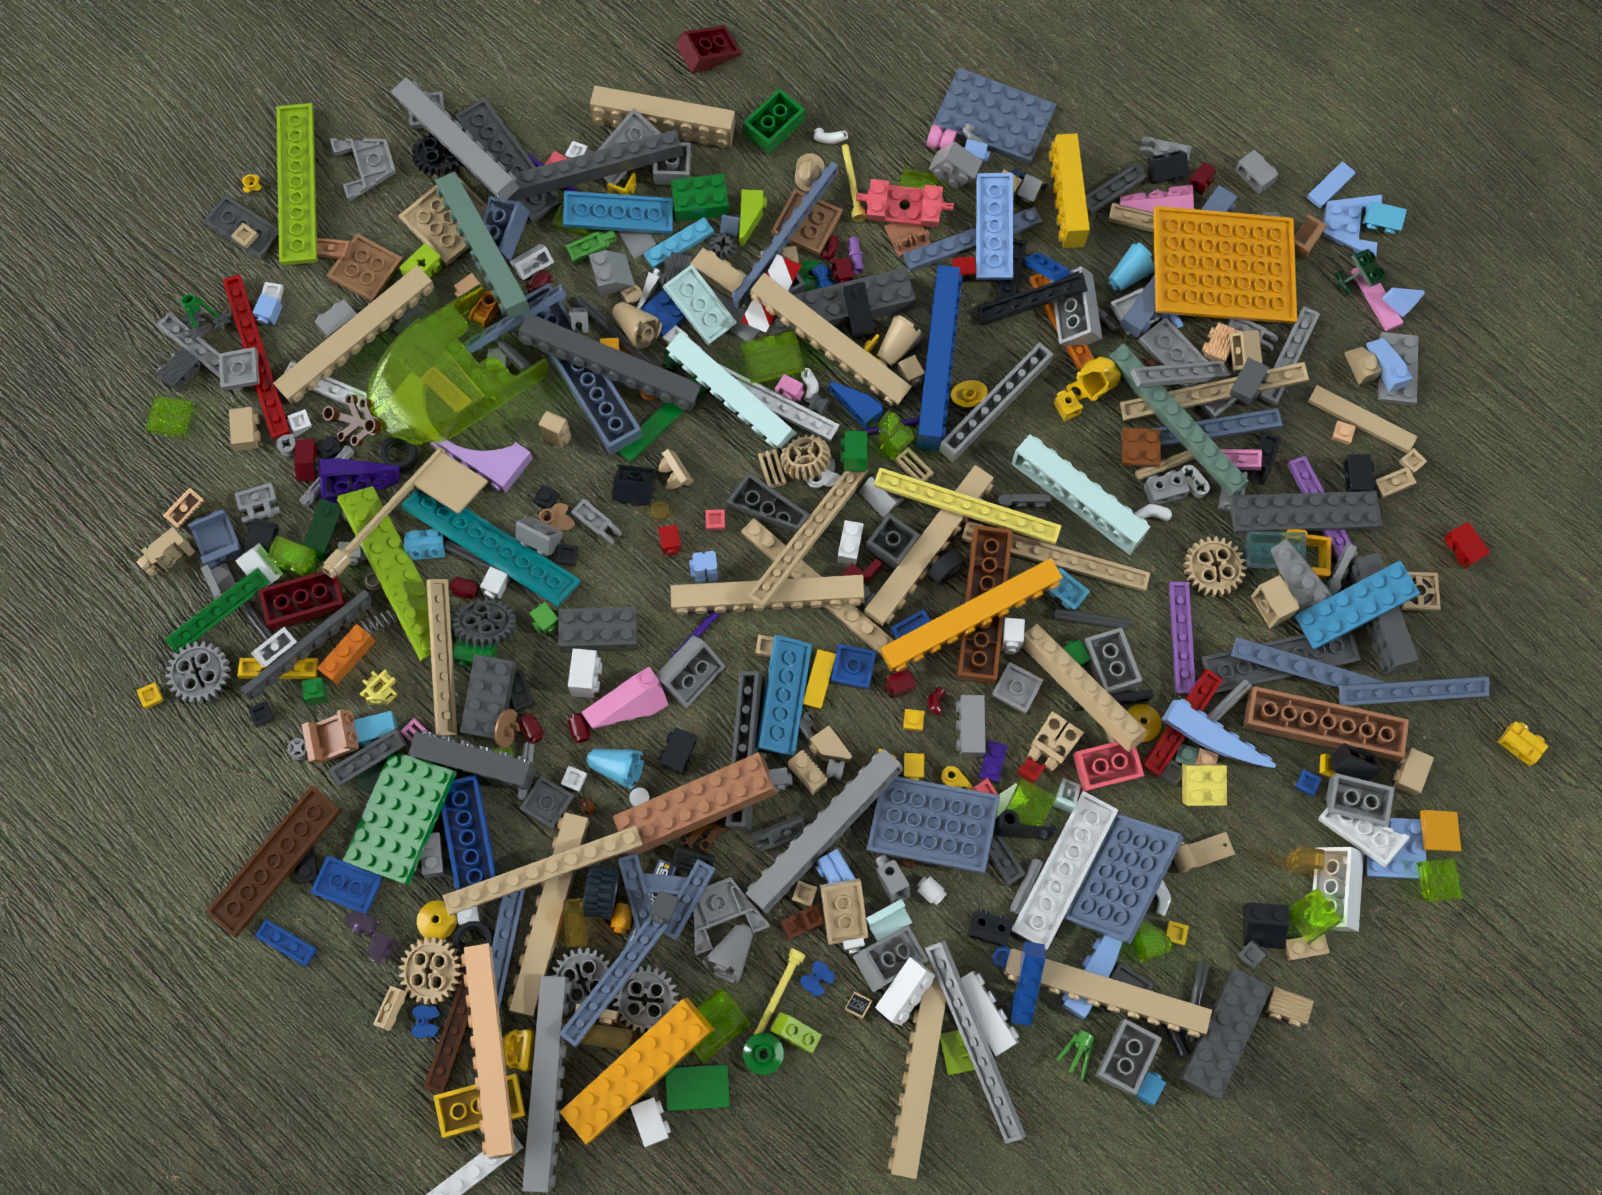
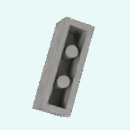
M961 695L959 701H956V713H959V720H956V732H960V739L956 741V749L960 751V757H984L986 753L984 695Z

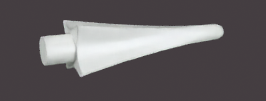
M655 268L653 273L648 272L642 292L644 296L640 298L636 308L641 309L659 285L661 274L659 269Z

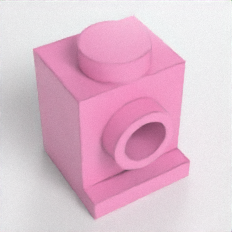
M783 374L775 388L776 393L794 402H800L805 393L803 391V383Z

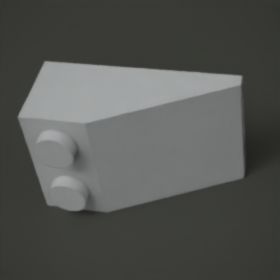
M909 925L853 956L872 992L894 981L909 957L920 961L922 964L928 961Z

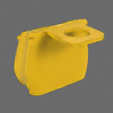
M1098 357L1088 361L1080 372L1077 373L1076 378L1078 381L1067 385L1066 389L1069 392L1073 387H1078L1081 390V395H1075L1077 400L1088 397L1091 401H1096L1098 397L1118 385L1121 372L1113 360Z
M512 1030L502 1038L505 1066L521 1071H533L536 1032L532 1030Z

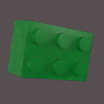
M779 88L743 121V134L769 155L805 121V109Z
M725 174L671 180L676 222L699 220L703 217L708 219L722 217V215L729 216Z

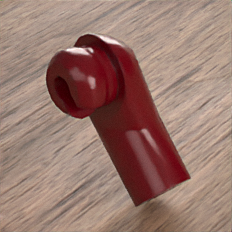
M832 235L829 238V251H822L823 260L830 261L833 259L838 249V237L836 235Z
M941 686L927 700L928 709L934 715H939L942 712L939 700L946 691Z

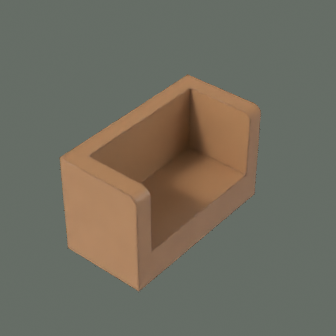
M1308 214L1294 236L1295 255L1304 260L1323 234L1327 225Z

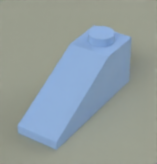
M1384 338L1367 343L1366 346L1369 352L1376 356L1382 369L1380 376L1388 393L1405 388L1411 381L1412 376L1402 358Z

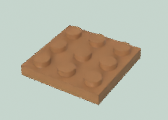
M794 188L771 231L772 236H775L777 233L779 234L784 222L792 217L794 208L796 206L799 207L802 203V198L805 195L804 192ZM819 199L788 243L820 256L843 213V209Z
M356 233L351 240L352 248L349 259L343 260V258H338L326 276L338 285L373 302L379 297L404 260L401 256Z

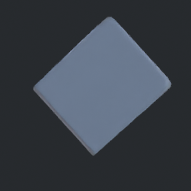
M722 215L720 234L726 232L728 235H732L733 238H737L740 229V218Z

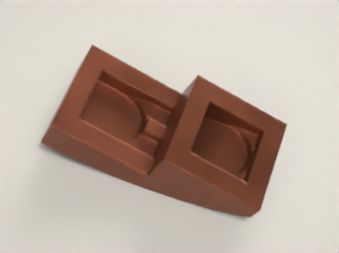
M816 904L780 921L779 924L787 941L825 924V919L819 905Z

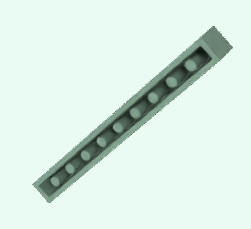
M456 172L435 180L438 186L435 188L438 197L444 199L442 203L446 211L450 210L449 216L453 224H458L456 229L460 236L464 235V244L467 249L471 248L470 254L474 262L478 261L477 267L481 275H486L484 280L488 288H493L491 291L496 301H500L498 305L503 315L507 314L511 320L529 312L530 308L526 297Z
M1122 344L1109 355V359L1113 360L1116 367L1120 370L1121 377L1229 496L1237 495L1246 488L1249 480L1163 386L1140 388L1136 386L1130 372L1133 368L1145 366L1125 344Z

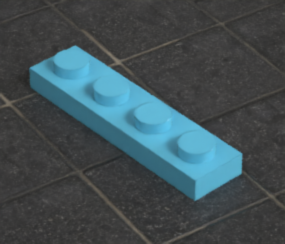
M703 217L644 252V257L653 270H655V268L664 264L666 257H670L672 251L681 254L713 235L714 230Z

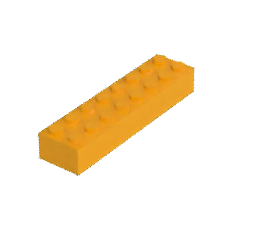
M689 998L682 999L560 1111L561 1115L586 1145L593 1142L715 1029Z

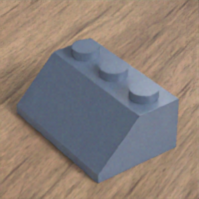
M490 196L481 219L503 258L511 261L530 211L518 201L507 199L503 203L498 197Z

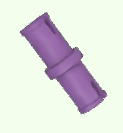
M851 237L847 242L850 251L848 256L852 262V271L854 274H861L864 268L859 238Z

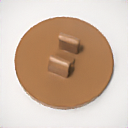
M513 709L504 710L496 722L495 741L502 748L509 747L515 740L517 732L520 731L518 715Z

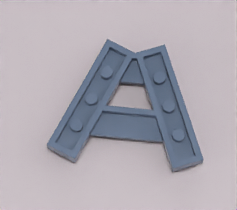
M637 853L619 858L618 862L637 932L650 916L652 904L649 893L659 894L661 890L671 895H677L679 898V905L675 911L677 916L663 933L677 941L716 869L698 859L688 877L643 873Z

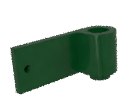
M320 499L301 547L302 554L320 560L330 556L332 548L329 547V541L342 510L340 505Z

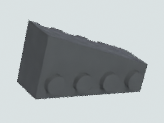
M749 472L726 501L730 509L794 533L798 532L810 516V514Z

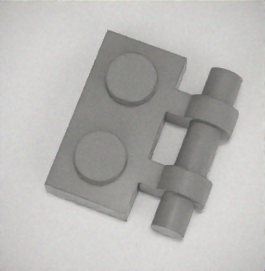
M271 482L234 493L240 513L246 511L248 513L247 516L241 517L243 524L250 523L255 518L263 519L268 517L270 519L274 515L281 513L279 506L271 508L272 503L278 502L274 486ZM264 506L265 510L257 513L254 512V509Z

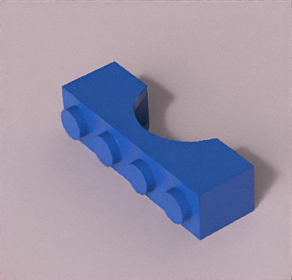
M1024 941L1016 992L1013 993L1010 1007L1011 1023L1027 1026L1032 1024L1045 963V944Z

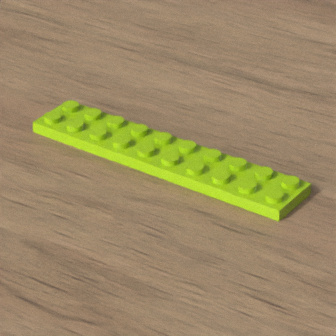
M312 103L276 106L279 263L281 266L315 263L318 260L314 107Z
M373 486L339 495L337 498L355 536L384 507ZM387 515L360 545L421 662L431 658L427 589L409 554L405 553L404 545ZM451 637V640H452V651H453V650H454V647H455V642H454V640H453L452 637Z

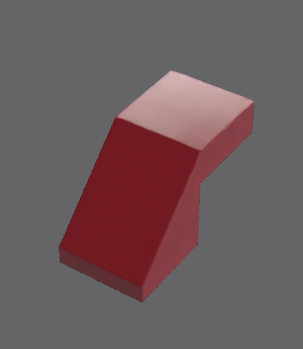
M315 438L296 439L294 457L296 481H315L317 479L315 468L317 448Z
M875 559L864 572L851 563L840 576L863 575L864 583H869L880 571L882 563Z

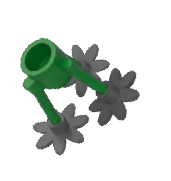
M187 294L181 299L187 316L182 319V322H188V328L192 326V329L187 330L189 333L186 335L187 338L191 337L194 340L198 336L204 337V334L210 331L207 329V325L199 327V322L206 321L202 317L205 312H198L200 305L215 316V320L212 322L216 324L214 330H217L219 327L224 329L225 323L229 324L231 322L229 320L232 316L231 312L228 313L225 309L222 315L216 313L202 301L201 297L196 298L193 294Z

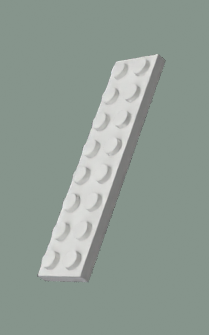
M1084 791L1081 793L1075 809L1069 816L1011 932L1030 942L1045 944V950L1048 949L1118 809Z

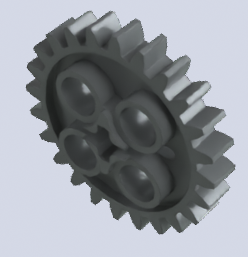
M477 598L475 603L470 600V605L463 603V608L458 607V613H454V618H452L455 637H459L460 642L466 640V646L472 643L473 648L477 647V645H480L481 649L485 645L491 648L492 644L498 647L499 641L506 643V638L511 639V634L515 633L516 628L513 609H509L508 604L502 606V601L495 603V599H492L490 602L487 598L484 601Z

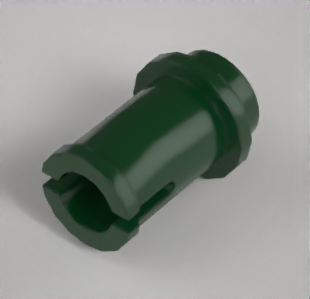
M666 349L662 368L673 373L677 366L675 361L668 355L670 351Z

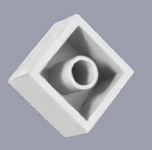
M573 649L568 681L571 696L595 699V693H599L600 681H598V674L602 673L601 657H598L597 651Z

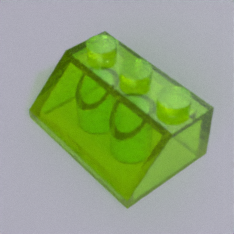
M794 330L740 343L742 359L751 384L782 377L783 374L790 375L805 371Z
M723 987L697 1007L715 1030L697 1045L693 1051L704 1064L751 1025L734 999Z

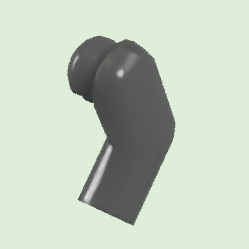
M806 712L801 716L799 730L810 742V738L816 735L811 729L814 715L811 712Z

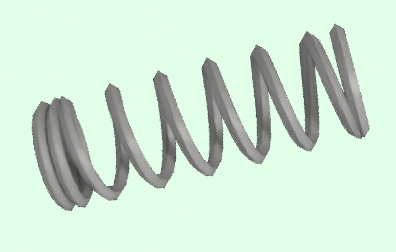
M394 609L393 612L395 615V619L389 610L386 611L389 622L387 621L383 613H380L383 625L375 615L374 620L376 623V627L368 618L370 630L365 625L364 621H362V625L367 633H372L371 625L375 630L378 631V623L381 627L384 628V620L387 622V624L391 625L390 616L395 622H397V615Z

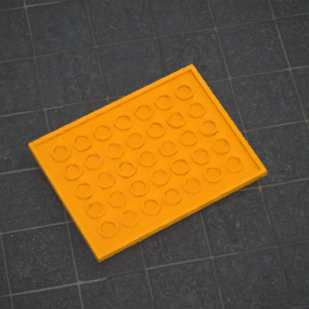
M1155 206L1153 208L1156 313L1290 324L1297 322L1293 218Z

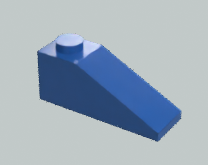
M833 381L829 383V392L864 429L870 427L882 417L883 406L878 400H874L867 394Z

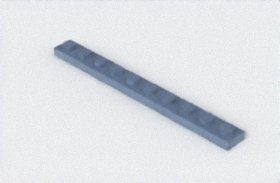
M832 161L829 166L824 167L821 173L822 176L819 180L816 179L813 182L811 191L805 193L800 206L794 208L792 217L784 222L781 232L773 237L770 247L765 248L760 261L754 263L752 272L744 277L741 287L735 289L732 294L733 306L735 308H741L749 297L752 287L762 274L767 272L776 255L781 253L838 174V164Z

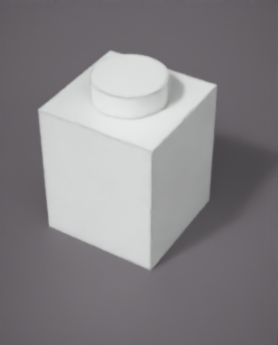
M490 567L480 585L483 595L489 599H494L495 597L500 600L510 581L509 576L500 570Z

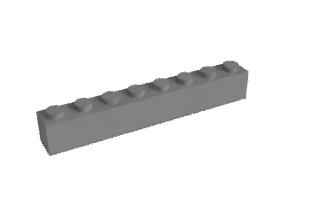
M1039 342L941 442L939 451L951 462H954L1051 363L1053 353Z

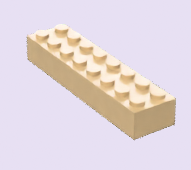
M594 86L590 109L593 123L599 126L606 125L617 128L632 109L635 108L661 133L677 130L679 139L687 142H700L703 145L711 144L720 148H731L735 134V111Z

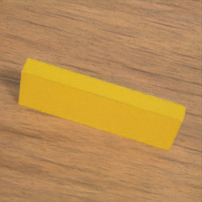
M817 650L803 700L804 706L822 709L836 654Z

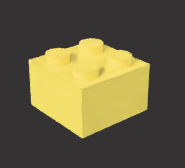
M1182 764V803L1187 806L1227 805V766L1224 764Z

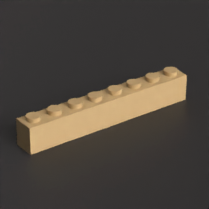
M1038 624L1024 633V642L1021 647L1119 744L1129 752L1143 741L1146 729Z

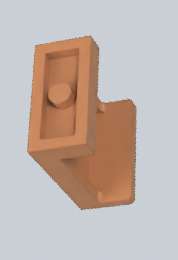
M340 709L337 710V715L320 722H306L302 724L309 762L322 764L359 749L352 711Z

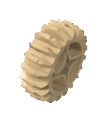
M805 434L801 438L798 435V439H791V443H786V448L782 449L781 465L785 473L790 475L792 479L796 477L798 481L802 478L805 481L808 478L814 480V476H821V472H826V467L830 466L831 451L825 440H822L820 436L817 438L814 435L808 437Z

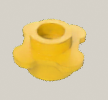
M249 174L242 178V183L244 184L243 191L245 193L261 189L259 176Z

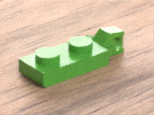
M613 230L605 234L597 231L565 247L574 264L589 257L590 254L605 250L617 240Z

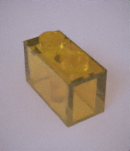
M1300 846L1287 857L1289 873L1314 876L1319 873L1324 867L1325 850Z
M584 898L564 900L563 919L567 948L587 946L588 928L583 907Z

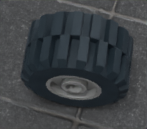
M592 865L588 872L584 892L583 911L585 916L605 919L612 917L619 886V872L617 868Z

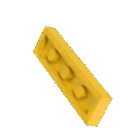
M240 658L237 676L239 679H253L266 669L268 665L263 668L255 658ZM318 658L300 660L290 672L284 673L279 679L318 678L317 667L320 661Z

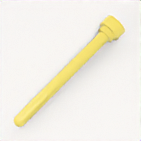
M844 144L842 151L854 206L851 212L852 220L861 222L867 218L866 211L860 205V201H856L858 190L849 146Z
M791 948L788 954L789 963L754 1035L764 1033L796 965L799 966L800 962H803L805 954Z

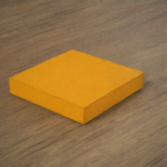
M1420 811L1424 850L1461 852L1457 812Z

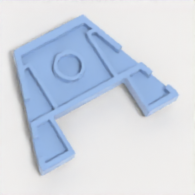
M1382 195L1327 201L1324 214V223L1327 227L1322 236L1342 246L1346 245L1356 253L1369 249L1376 256L1378 242L1360 240L1359 232L1362 210L1366 211L1367 204L1371 201L1382 203Z

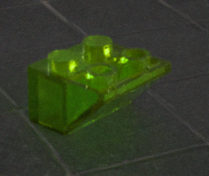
M888 410L878 422L879 448L893 461L915 436L910 427L904 426L900 422L898 415Z
M279 536L275 537L267 556L273 560L272 564L287 571L291 570L301 576L316 573L317 552L315 550Z

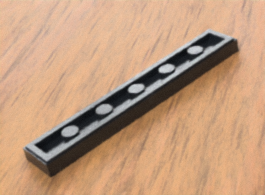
M1082 272L977 307L981 324L986 325L1086 292L1088 288Z

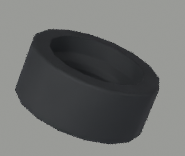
M401 434L392 435L382 443L380 454L385 464L399 466V472H405L416 464L418 450L409 437ZM398 444L407 445L410 449V456L405 461L395 463L389 459L388 453L393 446Z
M955 550L949 551L933 565L928 575L938 585H942L961 569L965 560Z
M468 921L462 924L454 935V947L458 949L457 953L460 956L465 954L462 938L471 929L483 932L486 938L485 944L489 943L491 946L493 940L491 930L478 921Z

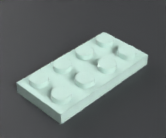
M692 264L663 285L664 290L707 345L737 323Z

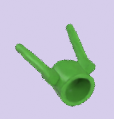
M1080 1030L1078 1035H1073L1071 1041L1058 1055L1056 1060L1060 1061L1075 1044V1047L1079 1050L1069 1073H1073L1082 1052H1086L1080 1078L1084 1080L1091 1051L1094 1047L1092 1043L1095 1037Z

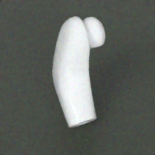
M816 128L813 136L816 141L825 144H837L848 139V134L845 130L824 133L822 128Z
M804 368L801 371V378L807 386L804 400L810 403L813 396L818 393L819 385L811 369Z
M1148 504L1136 511L1135 515L1143 519L1156 517L1163 521H1168L1172 517V512L1166 507Z
M1162 880L1155 894L1158 899L1155 914L1165 917L1171 902V896Z

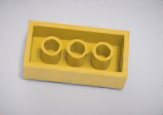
M508 1075L507 1084L511 1119L513 1121L527 1117V1111L519 1075ZM476 1085L433 1096L442 1138L447 1139L480 1130V1120H483L482 1112L478 1110L477 1099L481 1098L480 1090H476Z

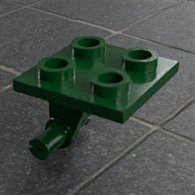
M1369 249L1351 256L1359 272L1348 279H1345L1341 270L1334 274L1339 282L1338 286L1342 287L1346 296L1353 293L1348 282L1361 274L1369 287L1387 280L1384 269L1378 265L1375 254Z

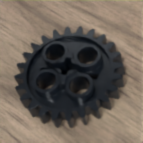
M430 132L429 135L422 134L423 139L417 138L418 143L413 144V162L419 171L423 170L424 175L429 172L430 177L434 174H437V177H440L441 174L446 176L448 172L452 173L453 170L460 171L459 166L465 167L441 143L444 163H442L438 148V142L440 141Z

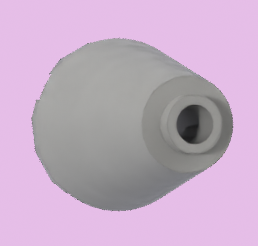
M744 924L736 925L705 957L703 961L704 966L708 970L710 967L714 969V975L730 983H734L736 980V983H738L753 938L751 928Z

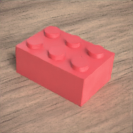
M1113 742L1072 754L1082 791L1084 792L1144 776L1136 747L1128 752L1121 744Z

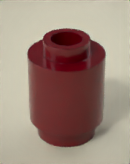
M544 270L536 272L526 286L528 293L530 294L548 283L551 284V275Z
M458 576L455 580H451L449 586L452 595L469 600L476 598L479 584H476L475 581Z
M532 713L519 718V728L527 742L535 744L543 739L544 731Z
M581 713L571 715L567 722L575 743H583L590 740L591 731L585 717Z

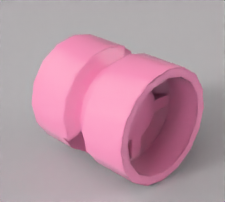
M933 124L926 147L933 149L939 147L940 150L955 141L957 131L951 129L943 130L942 126Z

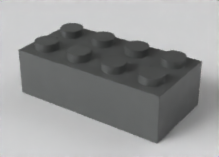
M637 608L559 609L558 646L560 652H572L573 649L594 650L597 652L638 650Z
M474 654L460 732L495 739L496 722L500 714L504 710L509 709L517 661Z

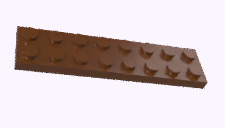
M311 785L206 910V913L230 935L237 938L343 810L315 786Z

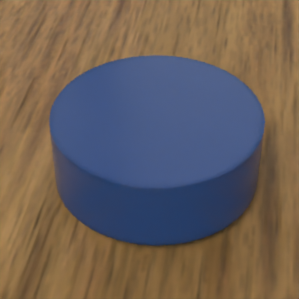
M1006 947L997 948L992 955L993 963L999 968H1006L1010 950Z

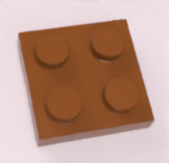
M1123 428L1122 466L1160 467V429Z

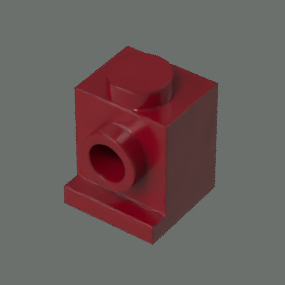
M1203 162L1191 176L1188 185H1193V189L1203 195L1206 188L1214 181L1213 175L1216 169L1212 165Z
M850 257L831 260V271H833L834 281L837 280L839 284L853 280Z

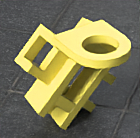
M386 670L379 675L372 671V676L367 681L365 679L362 681L367 687L360 695L366 699L368 705H388L397 696V693L391 689L396 683L395 678L388 675Z

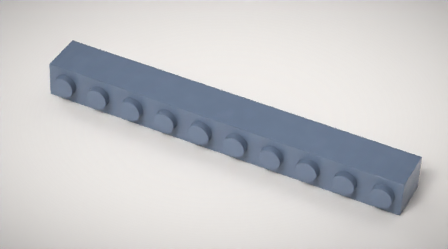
M1218 185L1201 210L1232 212L1236 206L1234 202L1237 196ZM1155 275L1120 323L1121 328L1127 332L1129 331L1130 334L1137 338L1141 333L1145 334L1150 327L1149 321L1151 319L1155 320L1159 313H1156Z

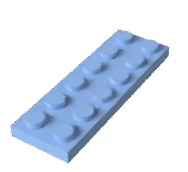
M977 173L976 280H1013V173Z

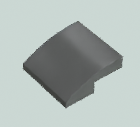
M505 341L498 343L500 351L524 376L529 374L534 378L539 374L512 344Z

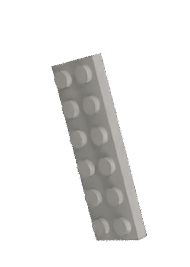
M1166 317L1138 340L1143 348L1161 366L1209 362ZM1215 381L1185 383L1179 385L1182 388H1187ZM1230 398L1199 406L1214 419L1238 399Z

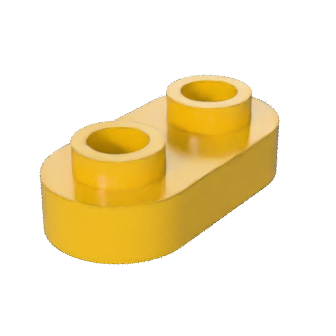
M948 766L942 771L941 780L944 785L966 788L968 790L973 788L958 768ZM948 773H953L955 778H949Z

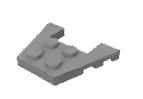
M330 139L335 156L354 152L361 180L343 184L348 202L396 173L386 139H363V141Z
M731 877L707 886L693 910L695 954L698 956L713 950L706 931L707 929L740 916L746 915L753 934L770 928L769 923L762 917Z

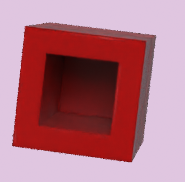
M677 524L658 527L663 555L673 556L678 554V552H682Z

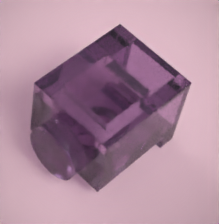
M352 910L351 914L347 915L344 925L352 928L351 932L358 935H363V932H365L364 936L372 939L379 920L376 917Z
M374 932L366 955L371 958L370 962L382 965V962L385 963L386 958L389 959L392 954V943L397 944V940Z

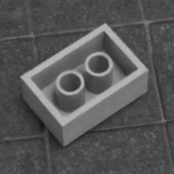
M1122 627L1085 638L1083 646L1091 658L1089 665L1095 681L1110 695L1139 687L1142 678Z
M1127 1019L1121 1020L1095 1077L1130 1096L1136 1095L1162 1038Z

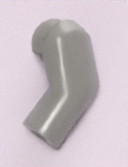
M966 123L962 129L965 137L969 140L984 143L982 139L972 133L974 126Z

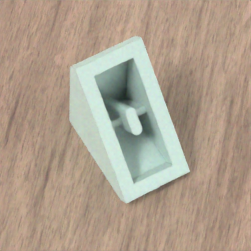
M1062 778L1052 806L1072 813L1077 804L1081 785Z

